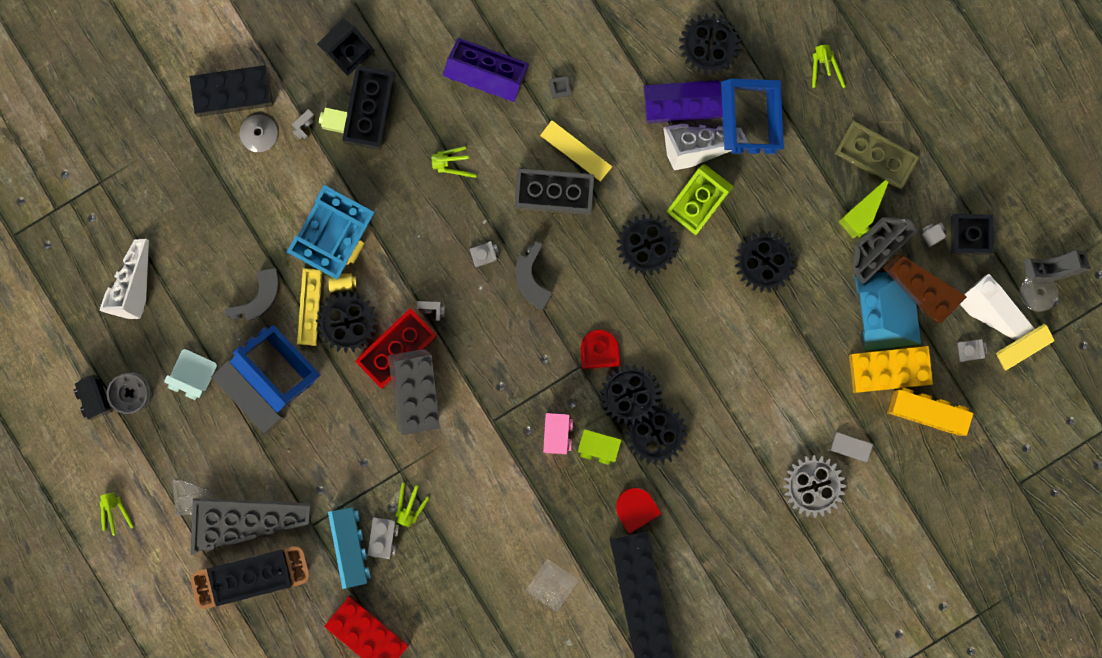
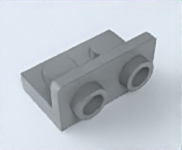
M373 517L367 556L391 559V555L395 556L396 544H393L394 536H398L399 525H396L395 520Z

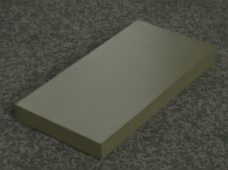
M854 120L851 122L834 153L882 181L887 180L888 184L900 191L920 158L918 155Z

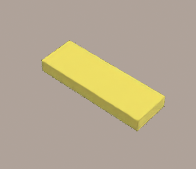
M1043 324L1001 349L996 355L1003 369L1008 370L1054 342V339L1047 325Z

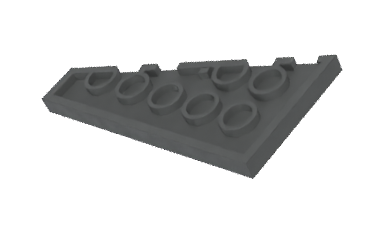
M193 498L190 555L206 549L208 551L218 546L254 539L256 536L273 534L275 531L309 524L310 503Z

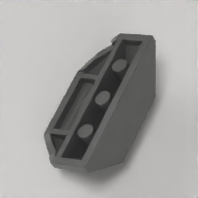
M882 217L855 244L854 273L862 284L867 282L918 232L910 219Z

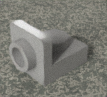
M309 109L291 124L294 128L292 132L299 139L302 137L305 140L308 139V136L301 129H307L314 122L312 119L315 116Z
M491 241L470 248L475 268L497 261L496 256L499 255L496 244L492 245Z
M417 301V309L421 310V313L433 314V310H436V321L441 322V318H444L445 306H441V302Z
M982 339L956 343L959 362L983 359L985 354H987L986 343H983Z

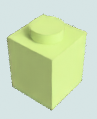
M325 108L319 118L322 129L344 133L347 112Z

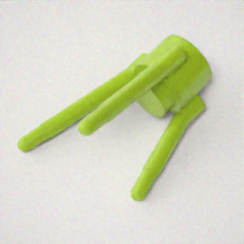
M830 45L817 46L815 48L816 53L813 54L812 87H816L819 60L820 63H825L828 76H831L829 62L832 61L842 87L845 88L846 85L834 57V51H831Z
M466 146L432 154L433 169H438V173L446 172L467 177H477L473 173L445 168L449 165L448 161L469 159L468 155L448 157V154L466 150Z
M405 483L401 484L398 510L395 515L398 517L396 522L401 525L411 527L412 523H416L419 514L429 500L427 496L415 514L414 511H411L419 488L418 485L414 487L407 509L403 508L402 510Z
M115 492L100 496L102 531L106 530L105 511H107L112 535H116L112 509L117 508L116 504H118L130 528H134L130 517L121 503L120 496L116 497Z

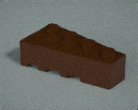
M896 254L883 267L933 322L941 324L967 298L966 295L904 256Z

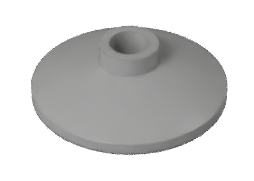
M261 114L252 115L241 125V142L250 151L265 152L272 148L277 141V126L268 116ZM257 129L261 130L259 136L255 135V130Z

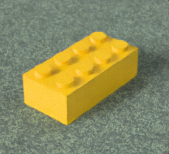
M929 346L849 355L853 393L933 385Z
M900 388L893 392L887 411L888 414L958 436L967 435L974 414L968 412L969 408L961 405L953 407L950 406L951 402L942 399L933 401L932 396L922 393L914 395V391L907 388Z

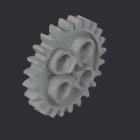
M812 455L810 461L805 456L804 462L800 459L797 460L798 466L791 464L793 471H786L790 477L784 478L788 482V485L783 486V488L788 489L784 496H790L787 503H794L792 509L799 507V514L805 511V516L808 517L810 512H812L813 517L816 518L817 512H819L823 517L825 510L829 514L831 513V506L835 509L838 508L835 504L836 501L842 502L839 495H845V493L840 490L846 487V485L841 484L840 481L844 480L845 477L838 476L842 470H834L837 466L836 463L831 466L829 465L831 459L823 462V456L816 460V456ZM819 469H823L826 473L823 480H819L816 477V472ZM801 474L807 477L805 485L798 483L797 479ZM812 481L814 483L831 481L828 485L817 487L816 492L814 489L798 492L800 488L811 486ZM825 487L831 491V495L827 499L821 495ZM805 493L812 495L813 499L809 504L803 501Z

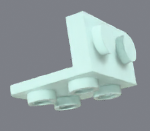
M183 349L171 375H167L164 382L169 384L167 388L178 392L179 389L186 392V397L196 400L197 397L202 399L212 379L211 376L217 368V364L189 350Z

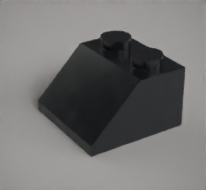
M345 18L317 43L321 50L347 76L356 69V65L359 66L375 50L355 26Z
M91 375L75 383L74 393L77 400H81L82 407L80 409L84 418L87 417L88 420H93L112 413L100 376Z

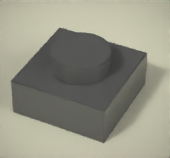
M568 76L549 79L552 99L571 96Z

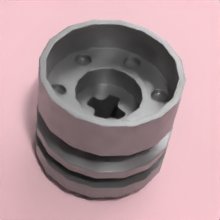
M135 372L115 377L109 383L107 389V400L110 406L123 414H133L144 409L150 403L152 397V387L148 379ZM128 388L135 390L133 393L134 397L127 395L129 393Z

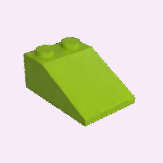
M703 164L698 168L666 212L697 235L724 202L734 186L706 164Z
M887 180L882 182L838 221L853 239L856 236L861 238L871 229L869 225L875 218L888 185Z

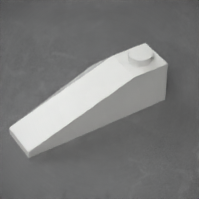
M688 124L664 127L667 157L674 170L693 167L732 151L724 150L722 126H718L717 129L706 128V125L688 127ZM736 128L737 143H748L742 129Z
M136 239L133 241L123 259V268L120 272L117 271L114 276L117 278L112 288L108 287L105 292L100 311L127 319L141 318L146 302L149 240Z
M990 274L982 277L964 294L967 298L960 304L970 316L1002 332L1007 337L1016 341L1034 330V327Z

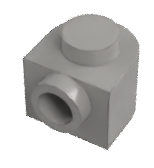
M942 223L935 226L930 224L922 229L924 233L921 236L928 247L946 238L945 233L947 231Z

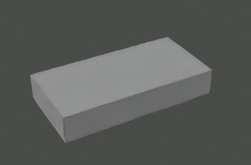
M836 432L830 451L868 462L873 444Z

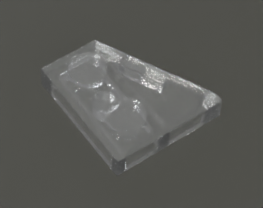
M177 478L172 479L176 516L192 514L193 498L214 499L213 491Z

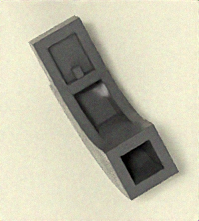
M536 241L534 245H529L525 253L528 255L527 258L522 255L519 256L516 264V281L523 297L531 305L543 311L552 292L540 287L532 276V266L543 247V244Z
M1075 250L1052 259L1040 260L1030 258L1024 261L1025 273L1029 279H1032V283L1056 281L1091 269L1086 251Z
M278 269L257 271L259 291L256 298L249 304L224 309L226 317H231V320L242 319V315H245L246 321L249 322L266 314L278 297L280 288Z

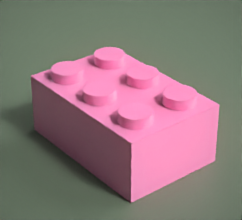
M546 413L543 453L567 454V451H571L572 439L568 438V431L572 432L573 419H569V415Z

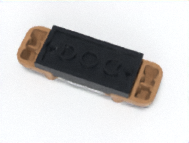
M295 546L197 571L191 577V585L196 604L202 609H208L304 584L309 578V570L303 550Z

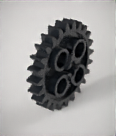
M705 13L704 19L698 15L697 22L691 19L692 26L686 24L685 28L687 31L681 32V35L685 37L679 39V42L684 44L679 46V50L685 51L681 54V57H687L685 64L691 62L690 69L696 66L697 73L702 69L704 70V75H707L708 71H711V74L714 75L715 70H718L721 74L723 72L722 67L728 70V63H735L732 57L738 58L739 56L735 52L741 49L740 46L736 45L740 43L741 39L735 38L739 32H733L732 30L735 25L729 27L728 23L730 20L728 19L723 22L722 15L719 19H716L715 13H713L712 18H709L708 14ZM710 28H713V45L710 50V60L707 61L708 45L706 43L709 40ZM704 30L707 36L700 38L697 35V31ZM722 32L725 34L726 39L720 41L716 38L715 34ZM701 48L704 51V55L698 57L695 55L694 50ZM720 51L723 54V58L715 59L713 52Z
M642 214V220L635 216L634 223L628 220L629 227L622 226L625 233L619 232L618 234L622 237V239L616 241L621 244L616 250L622 251L618 257L625 258L622 264L629 263L628 270L634 267L635 274L639 270L642 271V276L645 275L646 271L652 276L653 270L660 274V268L667 270L666 263L672 265V261L669 258H676V255L672 253V251L678 250V247L673 246L678 240L672 238L676 235V232L670 233L672 225L666 227L667 220H664L662 223L659 222L660 216L656 220H653L652 214H650L649 219H646L645 215ZM655 228L658 235L652 238L648 236L647 230ZM632 235H637L640 238V243L633 245L630 243L629 238ZM663 238V241L652 244L650 250L645 247L637 252H631L632 249L643 246L646 240L650 243L656 239ZM656 246H663L665 253L657 255L654 250ZM639 253H645L647 255V261L643 263L639 262L637 260V255Z
M760 231L759 237L753 233V239L751 240L749 237H746L747 244L741 242L740 245L743 249L736 250L740 254V256L734 257L735 260L739 261L734 267L740 268L736 275L742 274L743 277L740 281L747 280L746 287L752 284V291H755L757 287H759L760 293L764 291V288L770 293L771 287L778 291V284L784 287L785 283L783 280L789 282L791 279L788 277V274L794 275V272L790 269L796 267V264L792 263L796 257L790 254L795 250H788V246L791 243L784 244L785 237H782L780 240L777 239L778 233L771 237L770 231H768L766 236H764L763 231ZM760 244L768 246L767 253L763 254L759 251L758 247ZM751 252H756L762 259L768 258V264L777 268L779 273H776L769 265L762 266L763 261ZM776 255H780L783 258L782 265L774 263ZM754 259L757 263L756 268H749L747 260ZM768 270L771 272V280H765L762 277L763 271Z
M347 290L344 296L341 291H339V297L332 294L333 300L326 298L327 305H320L323 311H317L321 318L316 319L317 323H321V325L316 327V330H322L319 337H326L323 343L325 344L330 341V349L336 345L337 352L342 347L345 353H347L348 348L355 352L356 346L361 350L362 343L369 345L367 338H374L371 332H377V329L373 325H378V321L373 320V318L377 317V313H371L375 307H368L370 300L364 302V295L357 298L356 291L353 296H350L349 290ZM357 306L360 311L358 314L352 315L349 313V308ZM338 310L341 316L338 319H333L330 316V312ZM345 317H348V320L364 317L363 320L351 321L349 326H346L345 323L333 327L330 326L331 323L343 322ZM360 324L364 327V330L361 333H355L353 327ZM341 328L345 331V335L343 337H336L334 334L335 330Z
M635 364L632 369H629L628 365H626L625 370H622L619 366V372L616 373L612 370L613 377L606 376L608 383H602L605 389L599 392L604 396L599 399L605 403L601 407L602 409H607L605 414L607 416L611 415L610 419L612 421L617 418L619 425L624 421L626 427H628L629 422H632L635 427L636 421L639 420L643 424V418L650 420L649 414L656 415L654 408H660L659 404L656 403L657 401H662V398L658 396L662 393L661 389H658L660 383L654 382L657 378L655 375L650 376V370L644 373L643 366L639 370H637ZM634 380L641 381L638 386H631ZM616 388H623L620 394H614ZM632 392L633 398H629V393ZM641 397L648 398L646 403H638ZM624 404L630 405L627 411H621V407Z
M666 404L662 408H654L656 415L649 414L656 432H661L659 435L666 447L665 449L661 448L657 438L653 436V431L646 418H643V424L638 420L635 427L633 424H629L626 427L630 430L625 432V436L630 437L626 440V443L632 444L629 447V451L635 450L633 456L640 455V462L647 459V465L650 464L651 460L654 461L655 466H657L658 461L665 465V459L672 462V455L678 458L677 450L683 452V448L680 445H686V441L682 439L688 437L687 433L682 432L687 429V426L681 425L684 419H677L679 412L672 414V407L667 411ZM659 417L665 419V424L662 426L655 424V420ZM640 427H647L649 429L646 435H640L638 430ZM667 434H672L675 439L668 443L664 440V437ZM651 443H655L658 446L654 452H650L647 449V446Z

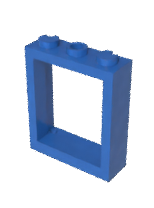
M728 79L722 81L724 150H732V154H740L743 151H748L749 154H759L760 151H765V154H777V150L784 149L781 80ZM734 90L766 91L769 144L737 143Z
M273 325L269 329L263 328L257 334L258 337L256 339L251 337L245 343L246 346L244 348L242 346L238 347L233 352L235 356L230 363L278 413L313 385L321 375ZM266 339L303 378L301 382L284 395L247 356L249 352Z

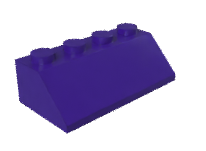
M458 38L447 59L443 76L466 84L469 87H474L505 100L515 102L529 64Z
M719 80L643 85L646 124L720 119L723 117L722 93Z

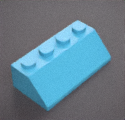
M354 507L328 512L342 589L367 584L371 576L369 567L365 568L364 560H367L365 548L362 549L360 541H363L362 530H358L357 522H360L358 510L354 511Z

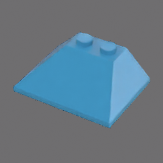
M323 185L314 201L313 209L298 236H295L287 253L338 280L375 212Z
M878 272L862 284L855 275L856 292L860 298L864 330L862 332L864 351L921 345L916 303L887 272Z

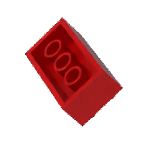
M409 308L355 362L383 390L391 382L389 355L426 349L438 336Z
M351 595L324 626L361 658H399L409 646L407 642Z

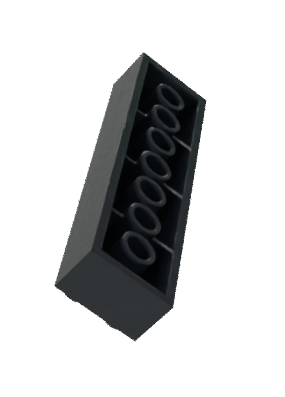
M648 531L610 538L634 658H674Z

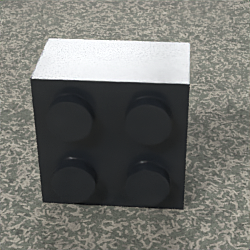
M954 214L951 216V254L990 255L993 253V215Z

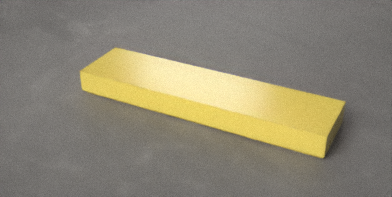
M551 121L540 135L586 172L593 174L594 178L599 182L604 179L612 168L610 164L554 121Z
M303 268L297 345L317 346L318 330H316L318 323L316 319L319 318L317 311L320 310L322 271L318 269Z

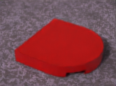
M601 329L593 330L583 338L580 347L582 369L620 366L618 342L610 332Z
M631 488L624 491L616 503L617 515L629 534L662 514L650 494L639 488Z

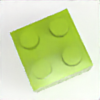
M584 429L577 452L581 453L580 457L591 460L592 457L599 458L598 462L610 465L611 462L616 461L621 440Z

